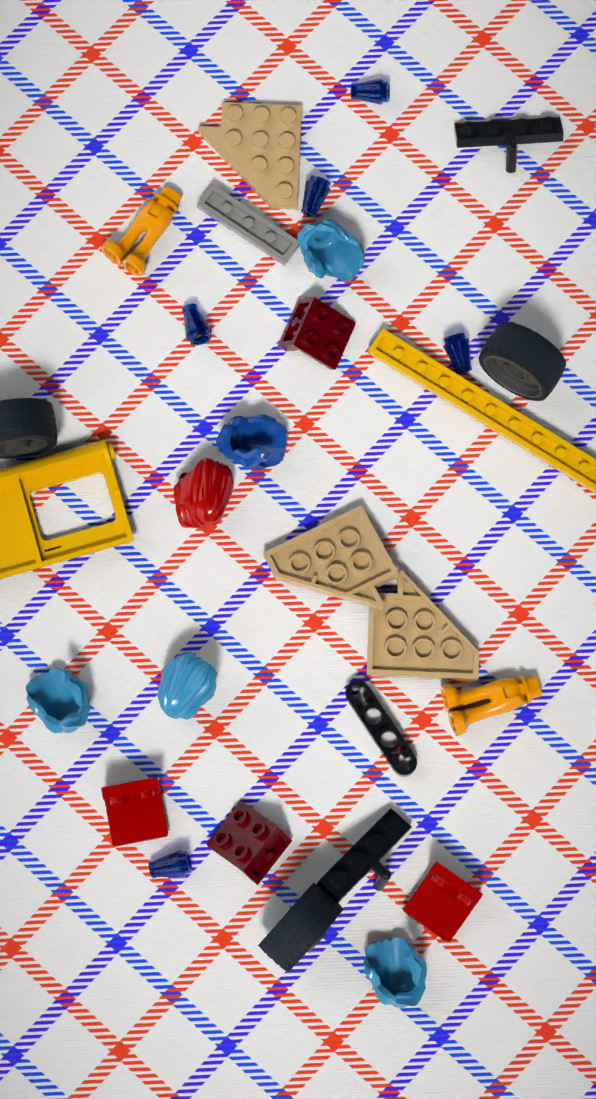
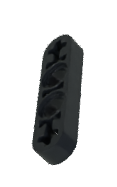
M361 680L351 682L346 688L345 697L352 710L392 770L401 777L410 776L417 766V759L370 687ZM354 687L358 690L362 688L365 690L363 699L366 703L370 699L373 701V703L366 705L362 711H359L357 708L362 706L359 698L352 699L351 697L353 694L352 688ZM371 709H375L381 714V721L377 724H370L365 719V714ZM385 733L394 734L397 739L396 745L391 748L384 747L381 743V736ZM400 746H403L405 749L400 751L403 759H411L409 763L410 769L407 771L404 767L401 769L397 767L400 761L396 754L393 758L389 756V754L396 752Z

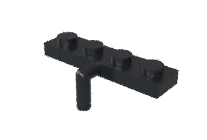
M560 117L454 123L457 148L506 145L507 173L516 172V144L563 142L564 135Z
M390 808L318 881L317 885L339 903L373 870L378 875L373 883V887L377 891H382L391 878V872L380 860L410 831L412 826Z

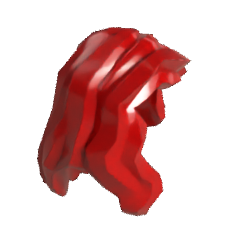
M204 458L198 461L195 468L189 473L184 472L179 476V480L174 486V500L178 521L182 527L194 529L211 524L216 525L220 522L233 493V475L227 465L219 463V461H213V459Z

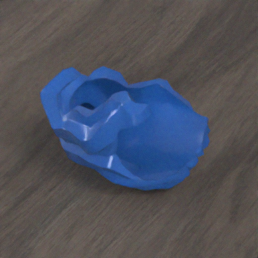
M268 415L235 416L229 420L228 425L225 424L216 439V444L227 459L234 460L245 468L260 470L278 465L283 461L288 434L285 425L278 423L275 418Z

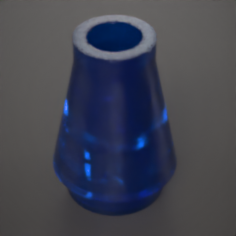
M383 78L362 83H352L351 99L382 105L383 102H389L390 83L389 81H383Z
M310 176L309 181L305 183L301 213L310 217L317 216L320 207L331 191L329 188L330 181L318 176Z
M192 303L184 306L182 312L184 315L186 339L194 346L207 343L211 339L212 329L199 311L197 304Z
M464 333L444 338L445 345L443 348L454 366L456 374L459 375L472 371L469 338L466 339Z
M178 849L157 860L150 861L149 871L151 877H186V874L192 873V862L189 852Z

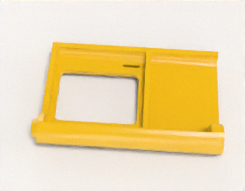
M104 439L0 469V579L134 541L111 460L116 459L112 443L106 444ZM102 474L105 478L114 509L115 520L51 540H43L30 495L35 491L91 475Z

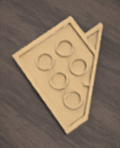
M222 102L221 127L198 126L199 135L271 209L297 210L302 105Z
M362 505L263 552V557L275 580L378 610L385 609V605L376 588L399 577V572Z
M398 570L397 593H378L385 605V609L378 610L369 607L366 676L478 681L479 651L402 570Z

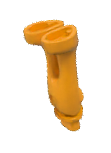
M165 186L159 194L155 193L153 199L149 200L138 212L122 238L117 242L113 240L105 241L100 247L101 251L118 266H121L123 263L125 270L129 273L142 276L146 270L145 260L154 244L170 225L173 215L178 211L177 204L182 199L181 195ZM146 231L139 245L132 253L128 254L138 237Z
M522 675L518 679L516 677L500 679L463 691H457L451 684L441 686L445 710L449 712V722L456 736L464 734L468 726L474 722L510 712L524 704H531V699L542 696L536 675L524 678ZM490 700L489 703L463 711L456 710L477 701Z

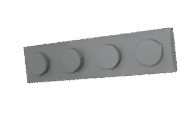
M213 183L197 203L198 209L284 266L299 248L297 239Z

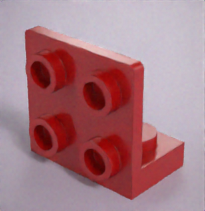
M157 777L101 788L112 845L114 847L168 836Z
M436 861L404 907L403 912L446 943H450L483 894Z

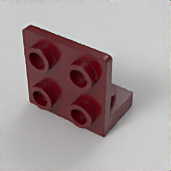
M316 297L301 298L296 303L277 347L286 352L299 350L327 368L335 370L356 323Z
M240 801L208 841L207 846L237 867L246 877L258 885L292 840L276 824Z

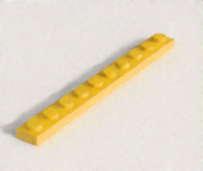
M385 329L381 330L369 348L368 354L596 494L595 458Z

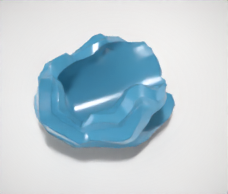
M332 219L305 225L298 232L297 240L304 256V263L308 267L309 272L314 273L320 279L326 275L338 278L344 282L352 281L365 263V253L357 238Z
M190 651L179 654L164 666L157 694L161 709L167 716L174 719L183 718L187 720L194 717L200 707L214 696L217 686L215 680L218 672L211 664L203 661L200 657H195L194 653Z
M53 668L48 673H43L41 676L33 678L25 686L29 708L43 721L46 728L51 732L71 733L85 725L91 707L88 702L87 687L85 683L69 670Z
M400 937L372 942L365 948L364 972L369 978L378 1000L384 1005H393L397 1008L416 1006L426 989L425 980L427 975L426 963L416 948Z

